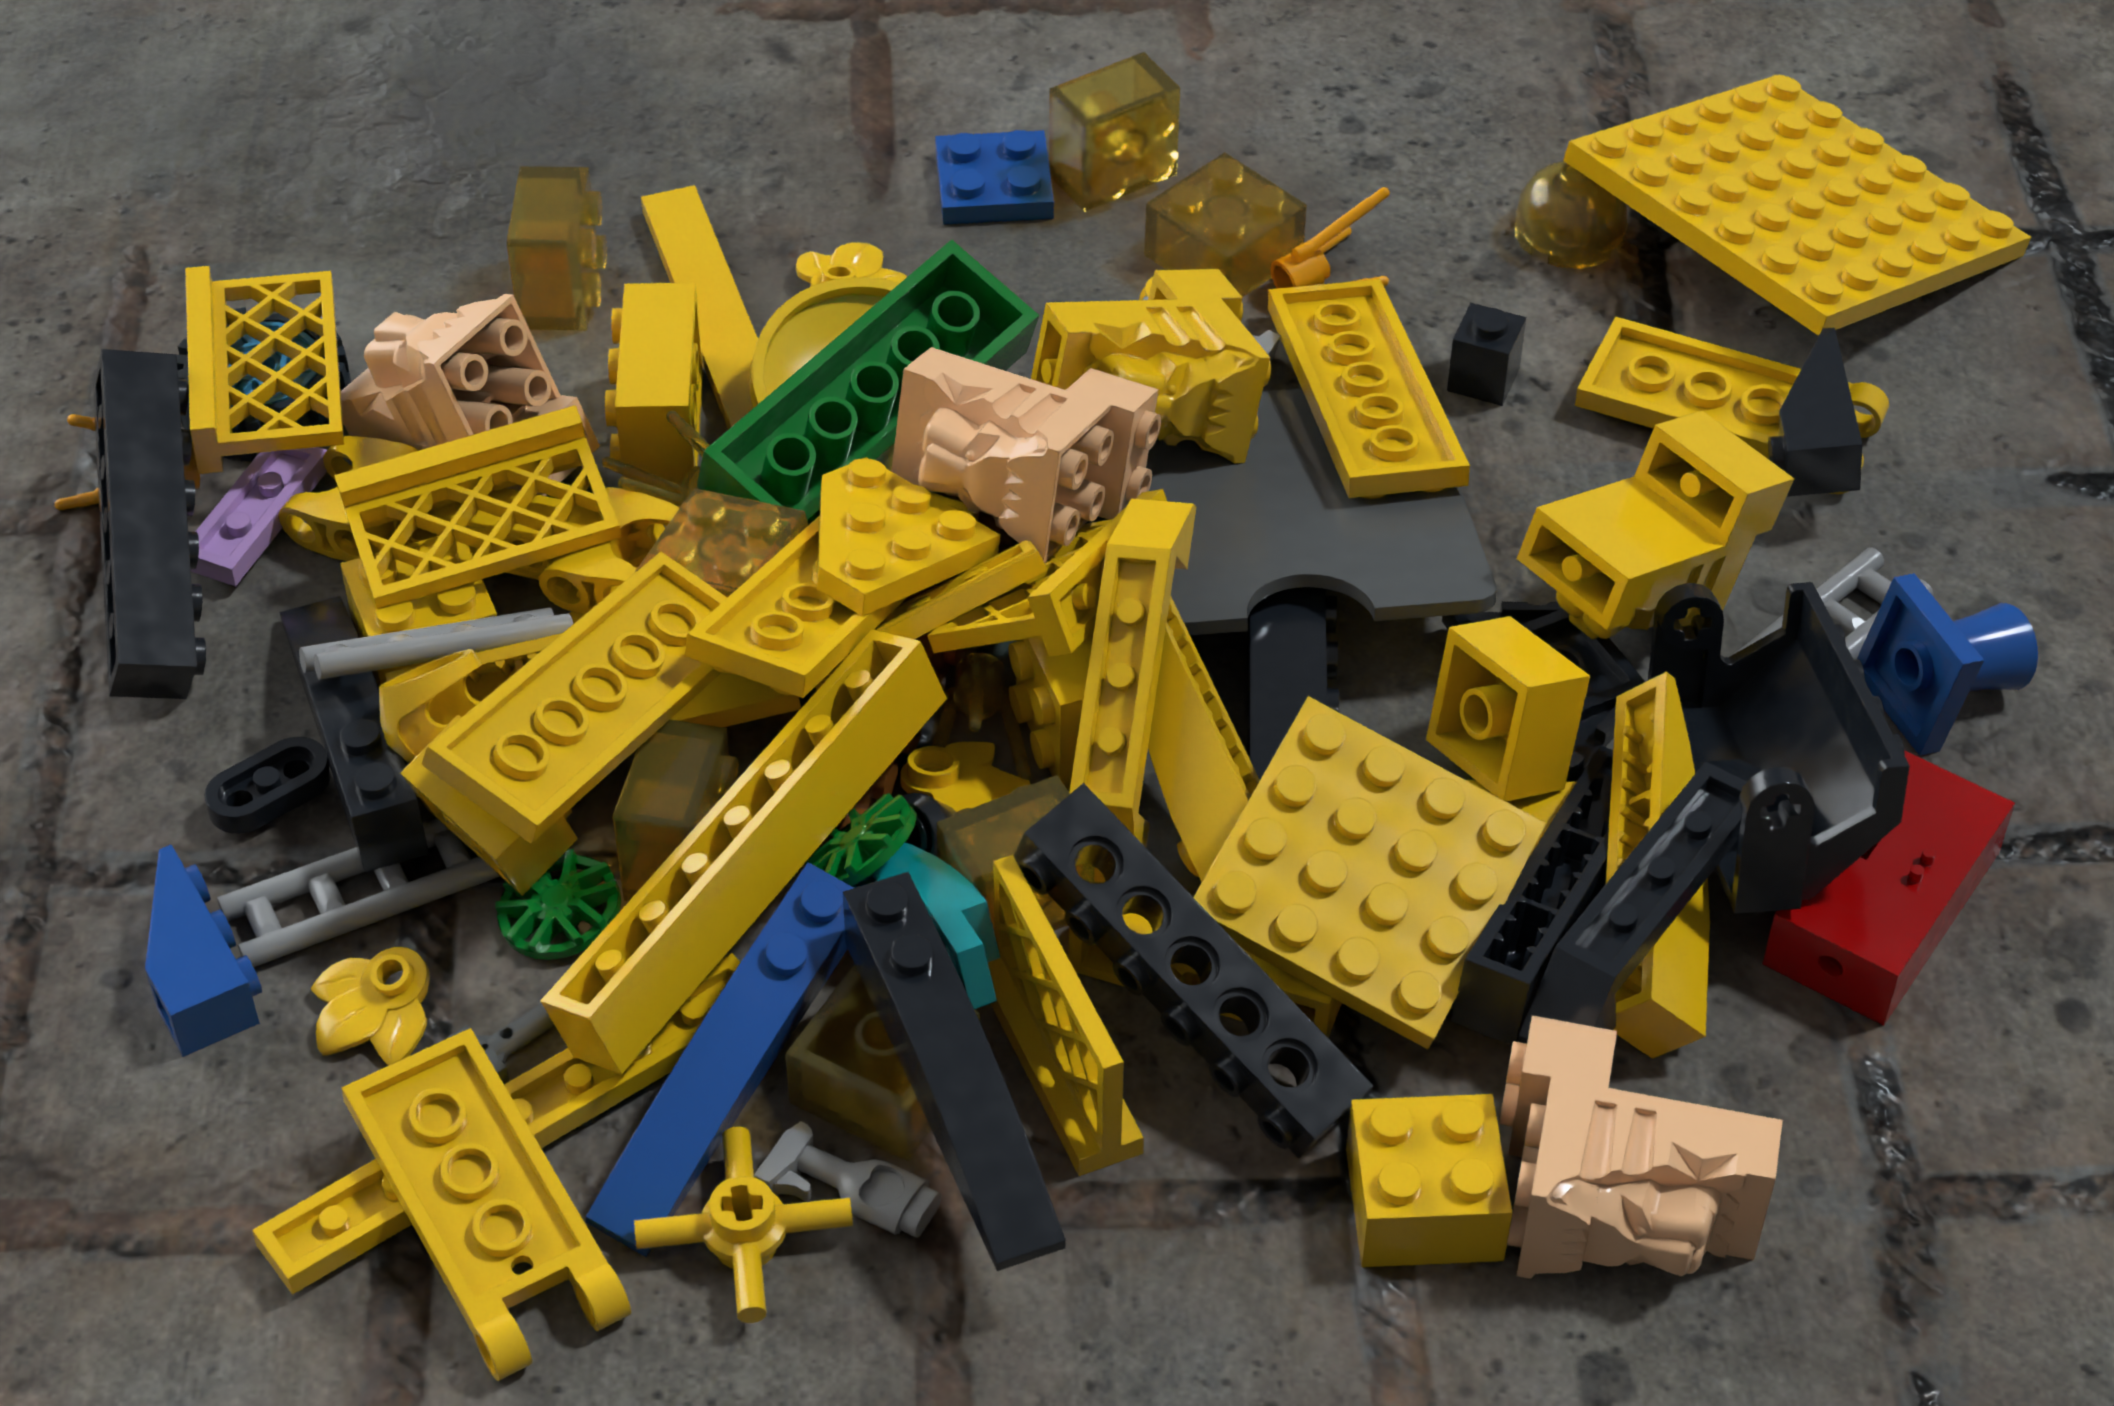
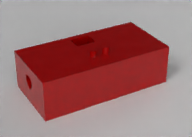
M1905 751V758L1910 768L1901 823L1811 900H1802L1801 909L1776 911L1762 963L1883 1026L1999 855L2015 802Z

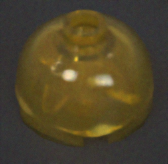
M1566 162L1551 163L1538 170L1521 191L1516 208L1515 237L1523 250L1532 255L1533 248L1547 254V264L1560 268L1577 269L1601 265L1610 259L1613 249L1618 246L1621 249L1625 243L1627 204Z

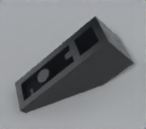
M1835 327L1822 329L1779 410V436L1768 438L1769 460L1794 478L1787 497L1858 491L1861 487L1862 440Z

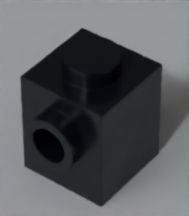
M1470 303L1452 341L1447 391L1503 406L1520 369L1527 317Z

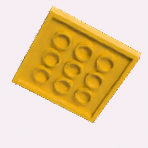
M1308 696L1193 898L1242 949L1418 1045L1429 1049L1459 993L1458 987L1465 958L1499 904H1505L1546 823Z

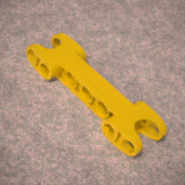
M344 436V445L330 446L323 456V462L328 474L335 480L334 475L419 450L404 443L380 438ZM343 457H345V458L351 460V461H352V466H351L350 464H348V463L343 459ZM338 486L319 493L304 492L295 494L280 509L278 516L281 526L289 537L299 545L339 560L349 561L360 558ZM607 487L605 489L619 522L622 538L505 573L539 580V586L543 594L551 602L560 608L586 614L639 569L635 566L650 561L660 551L672 559L685 556L697 538V530L689 516L678 506L644 493ZM504 488L490 492L488 496L511 504L519 490ZM536 494L526 509L550 517L561 499ZM456 502L429 510L427 514L450 522L462 504ZM576 505L564 523L579 528L602 521L598 512ZM477 510L465 527L489 535L501 517ZM395 520L365 529V531L389 540L401 521ZM515 523L503 541L518 546L533 541L539 531ZM663 525L672 529L678 536L669 532ZM417 527L405 545L439 535ZM469 546L472 556H474L478 549Z

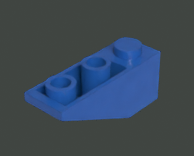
M171 844L159 849L145 970L157 1010L182 1057L260 1024L253 996L262 993V987L247 955L236 959L230 950L236 946V941L222 910L219 909L210 913L205 903L211 901V898L198 867L193 864L185 868Z

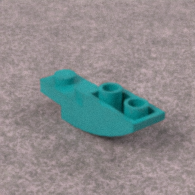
M904 843L879 869L852 886L856 888L909 872L973 1008L977 1009L997 1001L988 962L999 959L1000 953L988 904L976 887L955 868L916 846Z

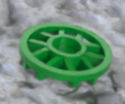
M890 793L884 794L861 815L855 808L848 813L851 822L840 831L834 829L829 835L831 839L817 849L805 865L809 862L850 886L859 883L874 873L900 849L915 826L916 813L902 795L893 798Z
M568 849L565 855H562L523 896L505 881L503 883L505 890L500 901H496L495 904L498 925L509 946L527 957L551 960L569 957L586 950L619 913L621 893L609 865L590 857L576 855L574 849ZM563 869L560 879L552 880L551 872ZM577 869H582V870H583V871L577 873ZM516 897H521V898H525L526 900H515V899H516ZM607 902V908L602 916L592 909ZM509 918L519 919L511 928ZM584 920L593 927L581 936L574 927ZM538 928L530 942L524 941L531 933H533ZM561 932L570 940L562 944L549 945L554 937Z

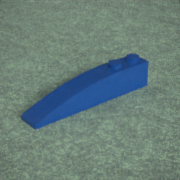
M809 862L806 864L736 968L664 1082L585 1217L587 1224L647 1257L652 1248L637 1249L634 1220L674 1216L721 1144L722 1133L732 1127L848 948L845 944L843 891L853 889L854 887Z

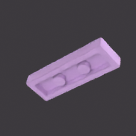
M313 447L259 453L195 531L199 537V556L196 569H191V572L237 586L283 528L278 516L283 505L295 494L311 492L326 474L327 470L324 467L323 456L327 450Z

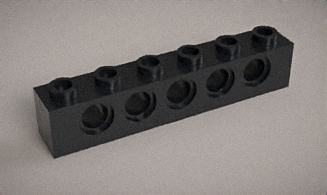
M1084 783L1024 832L1015 851L1014 858L1018 862V866L1029 886L1041 895L1048 894L1063 909L1066 922L1073 933L1088 945L1095 943L1113 962V971L1123 986L1135 995L1143 994L1161 1013V1021L1167 1032L1184 1046L1191 1045L1208 1062L1209 1072L1216 1084L1232 1097L1240 1096L1259 1116L1257 1121L1263 1133L1276 1146L1282 1149L1289 1148L1299 1159L1350 1112L1351 1100L1362 1099L1373 1087L1367 1078ZM1089 864L1096 867L1103 874L1105 882L1092 884L1083 880L1078 875L1075 866ZM1129 913L1141 915L1150 923L1153 933L1139 934L1132 931L1124 922L1123 915ZM1182 963L1192 967L1199 976L1200 984L1188 985L1179 981L1172 972L1171 964ZM1229 1013L1238 1016L1246 1024L1248 1035L1236 1036L1229 1033L1222 1026L1219 1014ZM1280 1064L1287 1067L1296 1079V1087L1288 1088L1276 1083L1269 1073L1268 1065Z

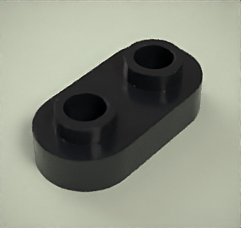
M289 737L274 743L217 774L208 783L204 794L211 822L224 832L234 834L247 833L260 828L318 796L326 789L331 778L326 750L314 739L308 737Z

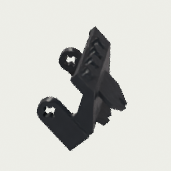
M1813 582L1790 584L1786 589L1782 627L1730 657L1720 655L1724 616L1723 610L1711 589L1696 583L1677 585L1661 597L1655 609L1648 681L1665 672L1675 678L1690 741L1695 774L1705 761L1741 759L1762 769V771L1752 776L1742 788L1739 797L1742 810L1739 839L1717 865L1715 871L1734 914L1801 909L1802 900H1811L1901 823L1910 768L1905 758L1902 739L1899 734H1893L1884 717L1881 699L1871 694L1865 682L1864 670L1860 660H1853L1846 646L1842 626L1834 624ZM1697 608L1700 615L1693 616L1691 625L1681 626L1679 619L1686 617L1688 609ZM1786 794L1788 800L1781 801L1777 811H1767L1766 807L1774 804L1777 795Z

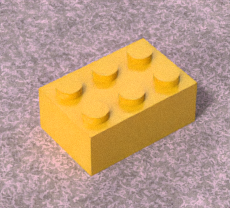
M696 283L624 284L622 308H612L611 315L613 344H619V348H610L608 352L610 385H616V390H606L605 392L606 425L615 426L618 434H611L610 437L612 470H622L625 490L644 494L697 493L703 359Z

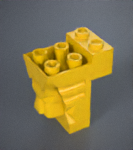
M1219 269L1155 270L1148 300L1046 303L1031 379L1066 390L1092 368L1159 389L1155 413L1161 416V426L1157 437L1159 441L1163 439L1167 445L1176 446L1180 441L1192 440L1197 443L1201 450L1219 454L1233 463H1245L1250 441L1255 437L1258 430L1257 412L1263 387L1270 380L1271 357L1242 324L1243 297Z
M1704 411L1695 412L1655 425L1633 477L1537 507L1516 559L1557 591L1556 600L1559 606L1569 613V621L1592 640L1598 637L1602 639L1613 637L1625 627L1645 630L1653 627L1654 613L1658 601L1667 591L1677 585L1686 583L1702 584L1711 589L1723 610L1756 535L1772 530L1794 478ZM1697 608L1688 609L1686 617L1679 619L1681 626L1691 625L1693 616L1700 615Z

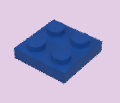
M1015 130L1011 132L982 134L959 133L956 135L935 136L943 225L1054 219V197L1044 130Z

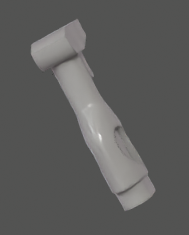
M802 1121L783 1133L754 1174V1178L766 1183L777 1197L780 1194H789L807 1202L811 1199L810 1183L800 1177L803 1172L835 1187L839 1191L840 1198L850 1197L852 1214L893 1234H899L903 1231L917 1238L935 1215L942 1197L940 1192L928 1187V1180L887 1161L873 1159L855 1163L846 1162L814 1147L812 1129Z

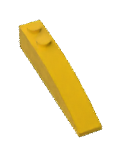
M1170 596L1148 749L1171 818L1182 841L1177 843L1178 853L1188 870L1194 876L1199 877L1202 882L1260 779Z
M1667 672L1616 696L1606 884L1695 775L1690 741L1676 681ZM1708 878L1616 993V1027L1613 1030L1617 1031V1035L1652 1059L1706 1037L1710 933Z

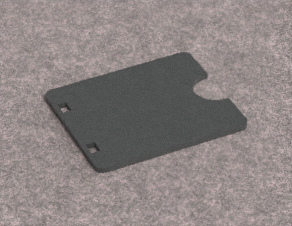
M1302 388L1262 391L1257 412L1258 430L1255 437L1250 441L1245 463H1233L1219 454L1201 450L1197 443L1192 440H1183L1176 446L1167 445L1163 439L1160 441L1156 439L1153 447L1148 452L1146 468L1152 470V482L1149 491L1163 489L1168 502L1192 503L1197 507L1188 569H1174L1171 597L1190 636L1248 631V615L1258 602L1276 592L1301 587L1324 588L1348 595L1365 606L1374 621L1474 614L1485 612L1495 605L1497 586L1460 487L1445 488L1438 492L1414 491L1386 494L1376 499L1363 497L1348 498ZM1097 516L1094 522L1104 521L1108 519Z

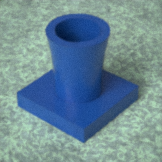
M1913 573L1893 578L1857 659L1860 660L1863 666L1865 682L1871 694L1881 699L1885 712L1920 756L1940 752L1969 691L2019 690L2026 687L2036 672L2038 646L2029 620L2014 605L1999 603L1971 616L1953 621L1920 579Z

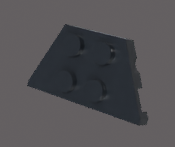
M1501 601L1500 612L1442 616V623L1448 630L1451 626L1511 616L1590 675L1566 782L1577 781L1599 746L1606 747L1614 738L1616 696L1645 683L1644 679L1610 638L1602 639L1598 637L1594 640L1589 638L1569 621V613L1563 610L1558 602L1534 605L1528 602Z

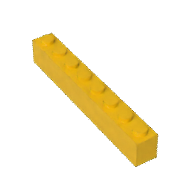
M871 629L540 1000L573 1057L622 1075L945 702L947 697L921 641Z

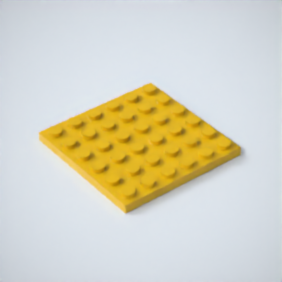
M1779 74L1571 140L1568 143L1563 158L1564 162L1818 336L1823 328L1835 327V330L2020 258L2024 256L2031 240V236L2015 227L2013 221L2005 214L1982 206L1970 198L1969 192L1963 187L1940 179L1928 171L1926 165L1921 160L1909 155H1903L1886 144L1884 138L1879 133L1867 128H1861L1844 117L1842 111L1837 106L1819 101L1802 90L1798 81Z

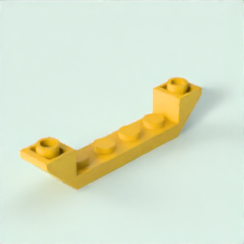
M1131 498L1106 547L1069 794L1084 783L1146 848L1150 823L1138 812L1174 569H1188L1197 507L1192 503ZM1089 864L1075 866L1078 875L1083 880L1099 884L1105 882L1103 874L1096 867Z

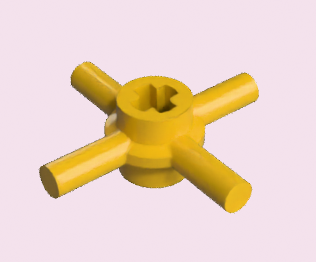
M731 1127L722 1133L726 1180L714 1189L702 1213L634 1220L637 1249L704 1242L708 1249L724 1265L733 1269L737 1318L744 1323H756L763 1320L767 1315L762 1266L768 1263L775 1255L786 1233L853 1226L851 1200L849 1197L783 1204L766 1183L754 1178L750 1131L744 1127Z

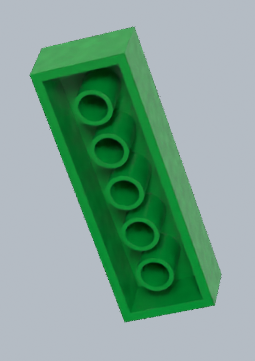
M951 239L703 451L696 487L744 530H757L775 547L776 553H778L820 516V491L823 474L846 466L854 460L866 457L879 461L886 469L892 470L904 368L932 347L1006 371L1027 353L1039 314Z

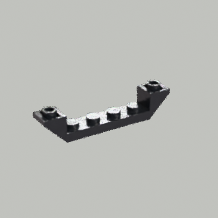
M1741 759L1704 762L1556 945L1520 1030L1519 1042L1527 1044L1532 1016L1613 1030L1616 1027V993L1739 839L1742 817L1739 797L1747 781L1762 771V769ZM1786 794L1777 795L1774 804L1766 807L1767 811H1777L1780 802L1788 800Z

